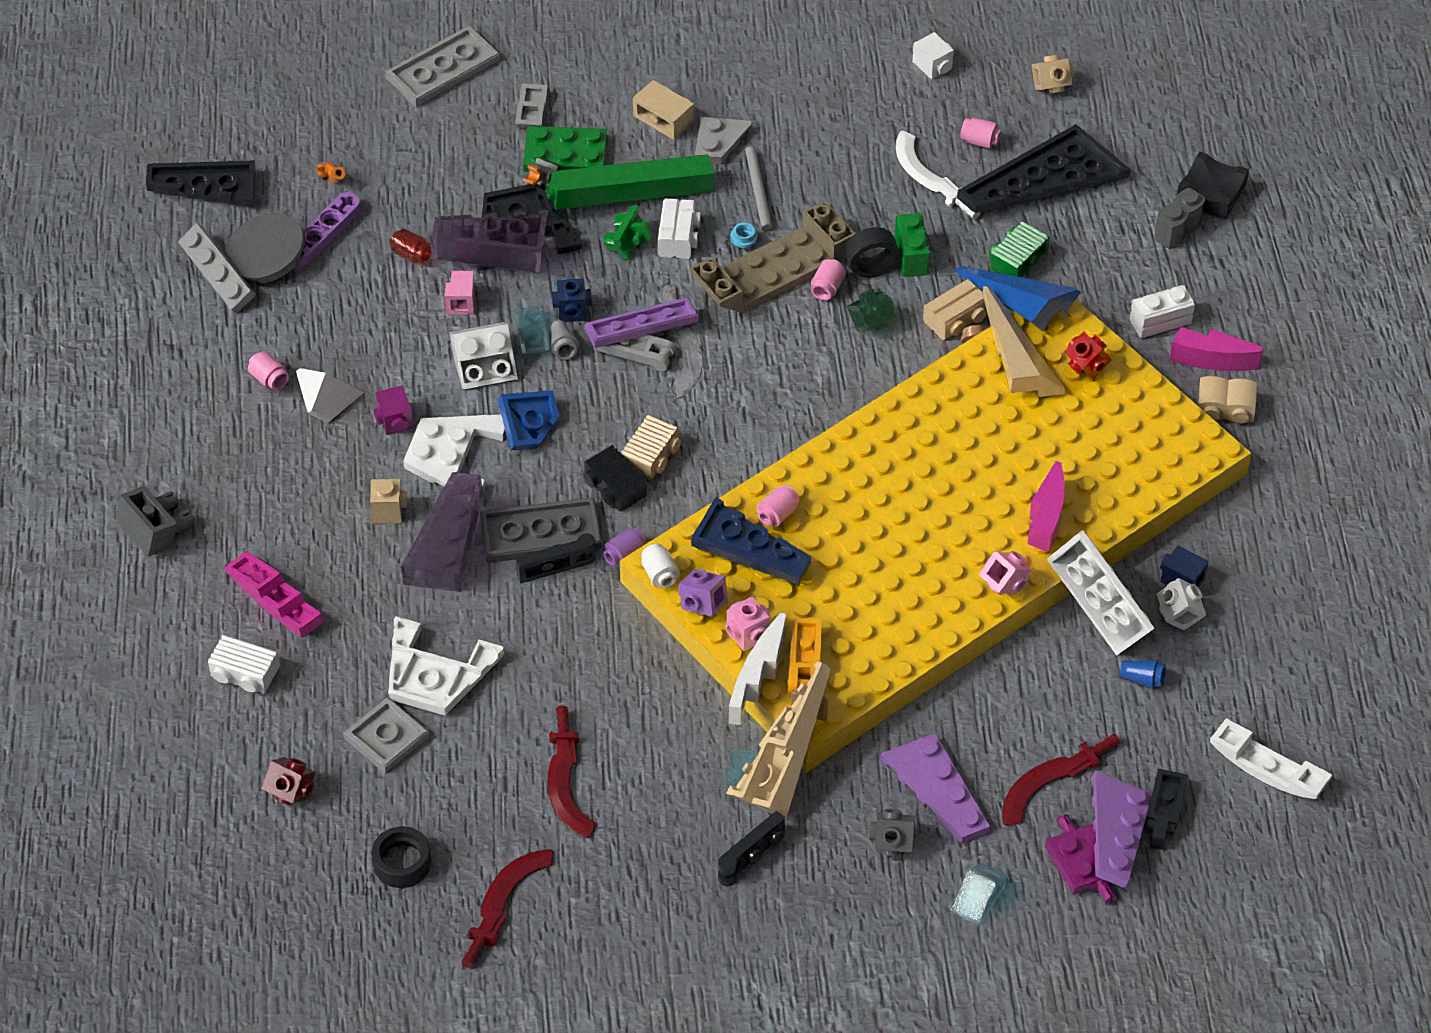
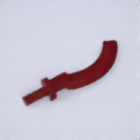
M561 705L556 708L558 733L549 732V741L556 744L557 754L552 756L548 771L549 797L552 807L560 820L574 832L589 838L592 835L595 822L577 808L570 793V773L572 764L577 762L575 744L580 741L579 733L575 731L570 732L568 707Z
M1112 734L1090 748L1087 746V742L1084 741L1078 745L1080 752L1070 758L1064 756L1049 760L1021 776L1010 788L1005 798L1002 811L1003 824L1008 826L1021 823L1028 799L1044 784L1067 775L1072 778L1089 766L1092 769L1099 767L1100 761L1097 757L1119 745L1120 740L1118 736Z
M546 849L525 854L510 862L495 877L482 903L480 916L483 917V920L478 928L471 927L466 935L468 939H474L461 962L465 967L472 968L474 966V962L477 961L478 955L481 954L486 944L491 946L497 944L499 940L497 932L506 919V915L503 913L512 889L525 875L537 869L551 866L553 850Z

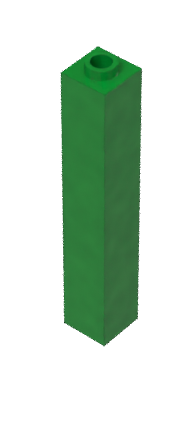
M706 154L552 171L551 181L547 183L546 190L548 199L553 200L557 210L709 193L713 189L715 172L709 155Z

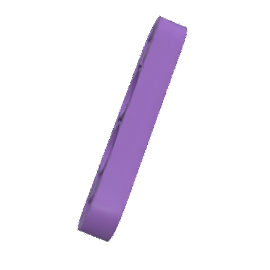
M345 192L337 196L303 230L306 246L302 250V256H299L296 261L297 265L293 269H302L308 266L359 215L361 210L360 199L356 194ZM329 219H335L338 221V223L335 225H326L325 221ZM311 236H320L321 240L317 242H310L308 241V238H310Z

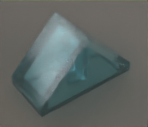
M983 863L970 868L951 908V912L979 926L1008 883L1009 877Z

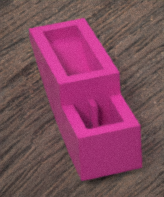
M1180 327L1172 342L1170 360L1210 370H1258L1261 364L1263 347L1211 329L1208 335L1205 336Z
M1055 461L1033 497L1029 519L1033 521L1029 526L1027 544L1048 553L1060 527L1065 492L1062 463L1059 461Z

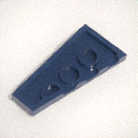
M716 496L691 538L692 547L800 585L811 565L810 555L783 538L777 539L770 535L767 528L760 524L756 526L745 519L743 513L736 509L732 511L724 506V501Z

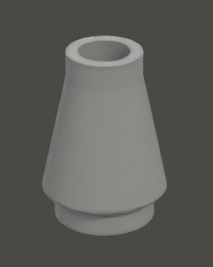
M555 321L550 327L552 332L551 351L559 359H571L577 353L578 341L564 321Z

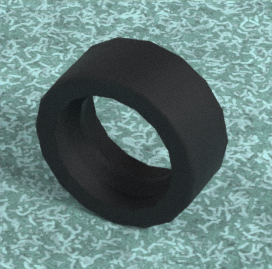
M873 227L864 229L853 235L845 245V256L849 267L859 277L872 278L881 276L895 267L899 260L900 252L895 238L885 228ZM872 248H885L873 257H860L864 252Z
M398 826L389 828L377 837L371 850L376 876L381 882L390 887L405 888L414 886L421 882L430 871L432 860L429 842L422 832L412 827ZM396 846H411L419 851V860L407 868H391L383 861L385 853Z

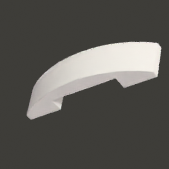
M1227 718L1210 738V743L1235 765L1262 782L1287 793L1317 799L1332 779V774L1306 760L1301 766L1252 740L1251 731Z

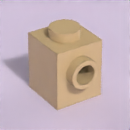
M371 479L370 505L373 524L402 523V508H407V491L401 490L400 479Z

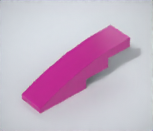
M245 552L224 567L226 573L249 596L301 638L325 622L322 613L304 602L301 592L285 583L280 572L249 552Z

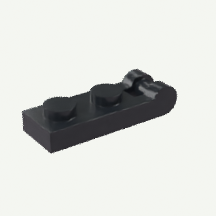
M584 533L576 541L562 545L557 544L551 548L528 552L516 557L517 577L520 584L592 564L596 559L594 536Z
M776 810L719 858L718 881L721 885L732 886L736 882L737 874L749 864H755L765 850L770 846L778 845L785 835V817Z

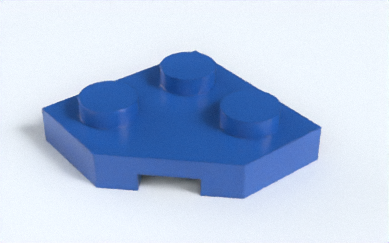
M553 390L501 394L497 399L510 451L537 448L560 416Z

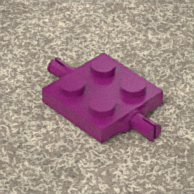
M1068 814L1059 816L1057 823H1059L1064 833L1046 839L1045 848L1070 891L1074 895L1086 890H1098L1105 904L1115 902L1117 896L1110 887L1111 882L1096 877L1094 845L1096 843V832L1093 830V824L1076 828Z

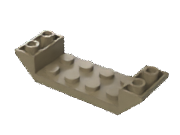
M825 200L803 211L802 227L722 267L713 257H710L690 267L689 272L720 307L744 313L813 278L822 261L832 259L839 261L845 253V245L848 240L856 233Z

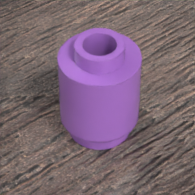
M626 529L605 543L604 558L611 566L620 568V560L647 544V540L639 529Z

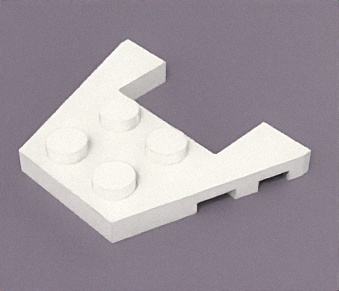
M501 414L421 418L404 458V468L433 484L437 482L445 486L451 494L455 496L460 494L468 499V503L478 506L486 487L485 479L461 475L460 471L474 436L499 441L504 440L506 432Z
M395 616L388 691L389 699L445 716L504 655L503 646L478 640L468 663L413 649L421 632V624Z

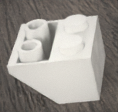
M501 322L449 332L462 389L518 379L507 323Z

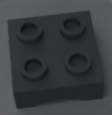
M1199 151L1188 174L1180 182L1177 195L1181 191L1191 188L1205 197L1203 211L1226 219L1247 184L1249 169L1242 166L1235 167L1222 164L1208 154Z

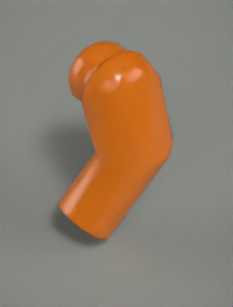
M325 162V164H318L317 174L319 178L328 177V180L335 184L344 178L345 169L341 166H335L332 162Z

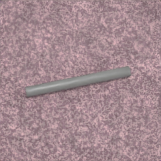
M749 146L745 149L759 219L762 230L768 232L772 230V223L756 148Z

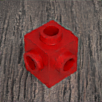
M1084 331L1079 336L1074 337L1069 342L1068 348L1064 351L1070 359L1067 364L1078 375L1084 372L1091 380L1112 359L1104 351L1107 345L1096 335L1091 338Z

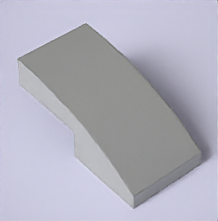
M521 84L520 100L518 101L516 126H543L548 85Z

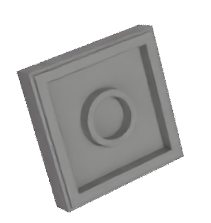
M387 697L343 733V736L349 744L386 774L429 738V731Z

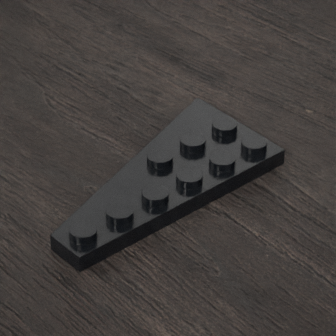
M1075 124L962 187L957 192V199L973 213H979L1128 178L1131 169Z

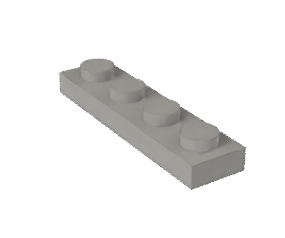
M196 223L178 241L232 311L238 313L256 295L201 225Z

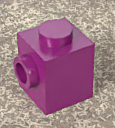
M403 385L375 392L377 408L374 409L377 425H383L386 435L414 428L412 410Z

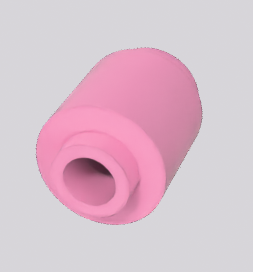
M972 117V119L965 118L960 138L965 139L966 143L992 149L993 145L999 144L1002 130L998 129V123L976 117Z
M832 259L821 262L811 281V292L816 298L829 300L836 295L846 276V270L839 261Z
M262 351L250 358L248 372L267 389L278 391L287 384L289 374L286 367L270 353Z
M788 485L776 487L757 505L760 521L772 527H777L796 510L799 503L797 492Z

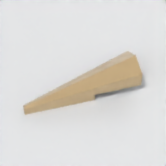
M983 286V297L998 356L1002 357L1010 392L1036 390L1038 397L1065 394L1064 386L995 292L988 286Z
M816 661L814 664L816 669L807 684H800L797 689L800 694L790 708L784 707L759 743L761 749L752 764L746 762L742 768L745 774L736 787L730 785L726 794L770 813H774L777 810L782 816L787 817L831 667Z

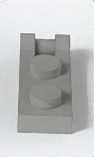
M645 335L594 348V350L651 365L655 370L663 372L668 368L670 363L669 357L674 355L676 345L666 339Z

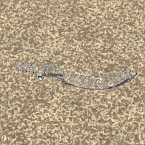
M670 285L664 286L662 292L665 303L676 300L673 287ZM689 325L668 329L669 335L674 336L677 340L683 356V367L680 376L670 386L671 391L677 398H682L691 391L699 380L703 367L702 350L694 331Z

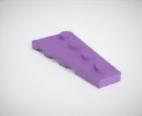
M935 733L880 754V761L886 767L890 766L896 772L897 778L917 794V799L924 806L928 805L936 813V818L961 844L989 833L990 826Z
M1095 771L1091 778V786L1094 787L1092 808H1095V820L1093 822V830L1096 832V843L1094 845L1096 877L1125 888L1131 875L1152 793Z

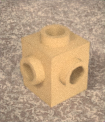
M1059 54L1044 57V62L1031 64L1035 90L1049 89V93L1065 91L1064 86L1072 85L1071 79L1074 78V68L1072 63H1069L1068 58L1060 59Z

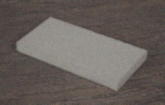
M469 25L385 71V77L415 107H418L501 61L500 53Z

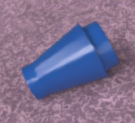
M1123 660L1120 670L1121 678L1134 681L1152 689L1163 687L1166 676V664L1159 663V660Z

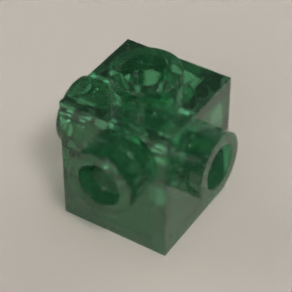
M874 289L861 293L859 300L847 305L857 331L881 330L889 325L887 321L896 317L893 310L894 303L886 292H875Z

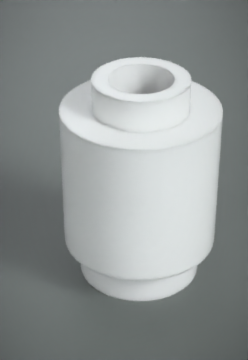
M656 543L647 546L642 551L641 563L652 584L658 588L672 586L678 579L680 571L668 549Z

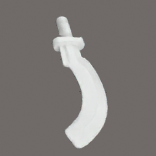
M904 130L900 131L896 140V154L906 172L923 186L932 191L941 192L946 196L945 204L948 207L952 208V205L956 204L967 215H970L973 220L977 219L980 212L973 213L957 199V192L961 188L955 186L947 177L940 178L921 164L914 150L916 136Z

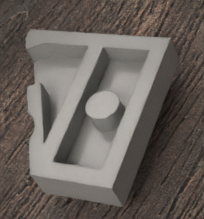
M701 117L695 156L708 154L711 164L721 165L728 158V154L738 147L742 136L745 133L749 134L751 132L752 121Z

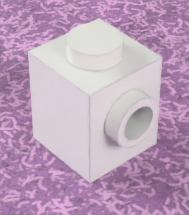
M933 32L914 42L912 62L930 79H934L952 69L954 50L949 43H945Z

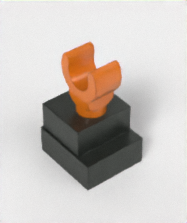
M538 157L535 164L528 165L529 172L527 178H524L523 181L534 186L538 184L542 190L547 191L546 185L551 181V172L560 171L562 166Z

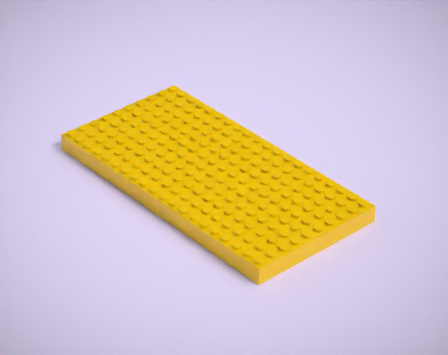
M1077 299L1066 313L1059 310L1043 331L1025 320L1022 316L1012 312L1011 316L1064 386L1065 394L1038 397L1036 390L1011 393L1002 357L998 356L990 326L719 497V499L724 501V506L732 511L734 509L740 511L745 515V519L756 526L758 524L768 529L770 535L777 539L783 538L811 556V565L800 585L692 547L691 538L711 503L621 559L620 582L731 696L737 678L754 646L743 651L737 642L729 636L725 627L727 623V609L734 603L744 601L752 596L759 605H764L770 614L769 625L780 613L786 614V633L776 679L763 678L759 701H746L744 708L766 732L771 728L784 707H791V693H788L792 618L822 619L820 662L831 667L823 694L828 700L827 719L824 721L816 719L802 765V769L807 773L1070 595L1071 592L1047 559L1082 530L1085 532L1088 538L1096 545L1104 560L1112 566L1247 475L1251 452ZM1083 331L1091 338L1094 335L1099 337L1107 345L1104 351L1112 359L1093 380L1084 372L1078 375L1067 364L1070 359L1064 353L1068 348L1069 342ZM1055 461H1059L1062 463L1065 492L1060 527L1048 553L1027 544L1029 526L1033 521L1029 519L1033 497ZM783 485L792 487L799 496L796 510L777 527L763 524L758 518L757 505L776 487H782ZM658 543L667 548L680 571L678 579L670 587H655L641 563L642 551L651 544ZM995 551L1017 552L1025 558V565L1032 570L1027 578V585L1017 594L1003 593V595H1000L988 586L989 583L979 575ZM694 569L725 576L728 602L713 617L682 609L681 597L678 592L679 583ZM798 674V679H810V675Z

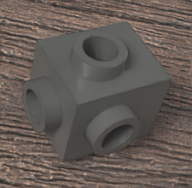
M885 809L884 813H877V822H870L869 840H875V850H881V854L889 856L899 855L900 852H912L914 815H902V811L897 809ZM889 831H894V832H896V833L890 834V833H888V832H889Z

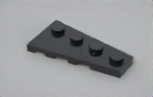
M255 160L147 164V191L254 207Z

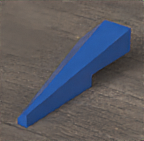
M965 266L955 270L956 273L964 279L971 281L980 290L983 291V286L991 288L1005 307L1022 316L1041 331L1046 328L1059 310L1066 313L1081 293L1077 288Z

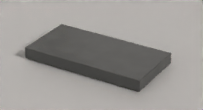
M594 497L480 511L487 563L514 560L516 557L528 552H536L551 548L557 544L562 545L576 541L584 533L594 536V549H602V539Z

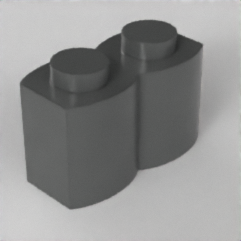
M1191 188L1181 191L1175 197L1174 203L1166 205L1159 211L1154 240L1168 249L1175 248L1181 244L1185 234L1193 232L1201 224L1205 197Z

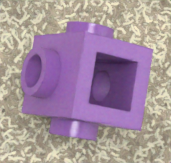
M694 569L679 583L678 592L681 597L683 610L713 617L728 602L725 576Z

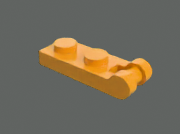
M792 618L788 693H792L801 683H807L815 672L816 667L814 664L816 661L820 662L822 619ZM798 674L810 675V679H798Z

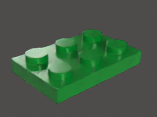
M527 126L523 172H529L528 165L535 164L538 157L561 165V170L604 166L607 129Z

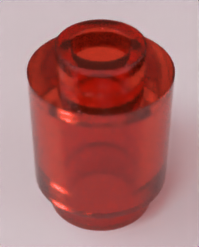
M405 228L396 231L390 239L392 253L415 264L418 262L424 264L431 255L432 245L428 243V240Z

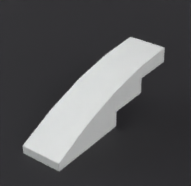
M780 613L748 655L737 678L730 700L729 724L741 725L746 701H759L763 678L776 679L786 633V614Z

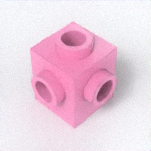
M995 551L979 575L989 583L988 586L1000 595H1003V593L1017 594L1027 585V578L1032 570L1025 565V558L1017 552Z
M751 596L744 601L734 603L727 609V623L725 627L729 636L745 651L754 646L763 632L769 627L770 614L764 605H759Z

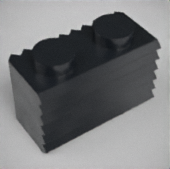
M610 445L584 461L583 477L586 483L591 488L596 487L600 491L604 502L609 506L613 504L618 511L622 512L623 509L636 503L637 500H641L642 497L645 498L647 495L645 477L632 466L631 462L625 459L624 455L618 452L614 445Z

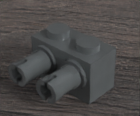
M145 486L120 495L115 519L149 557L171 548L175 534L194 527L195 518L193 514H190L189 510L170 516L167 511L176 509L179 506L178 498L176 495L173 496L174 493L172 491L154 497Z

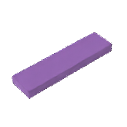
M689 297L587 322L585 323V332L594 348L696 323L698 322L699 314Z

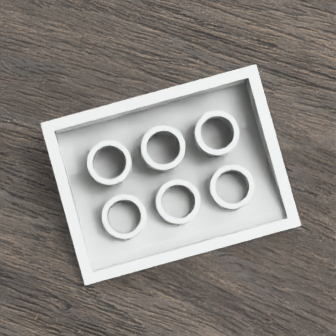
M1083 530L1047 559L1116 655L1154 629L1148 616L1139 608L1129 590L1123 586L1112 567L1104 560L1096 545Z

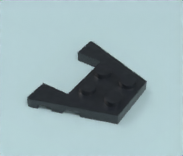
M526 184L484 193L477 259L478 271L502 266V258L497 244L500 241L551 231L558 254L581 250L582 243L579 237L572 233L566 220L562 219L556 212L555 206L538 184L535 186Z

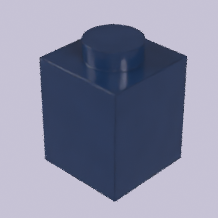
M1177 546L1171 555L1167 553L1160 564V569L1162 570L1161 583L1168 585L1170 582L1180 578L1190 584H1195L1199 588L1206 578L1209 561Z

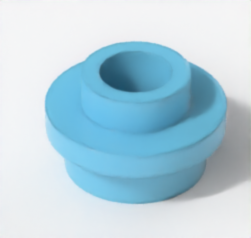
M739 223L731 231L730 239L737 247L749 248L757 242L758 234L751 224Z

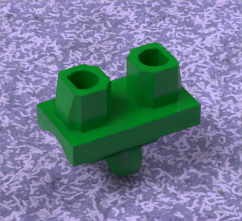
M630 206L627 214H617L614 219V227L617 232H607L604 237L607 249L609 251H618L621 259L629 260L636 245L647 243L652 237V231L648 227L649 223L643 221L639 216L638 212L640 209L638 206Z

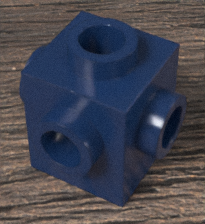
M584 278L557 280V291L552 292L553 308H558L559 320L564 322L587 321L586 306H592L591 289H585Z

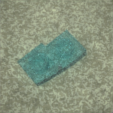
M542 305L514 309L522 355L550 352Z

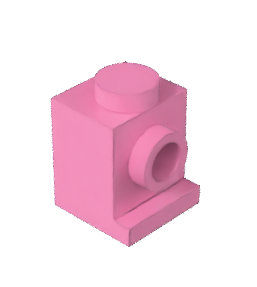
M451 271V282H446V292L444 295L446 314H474V271Z

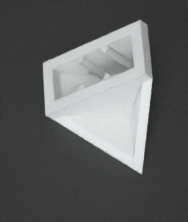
M302 368L296 371L308 414L326 423L330 422L364 393L324 372Z

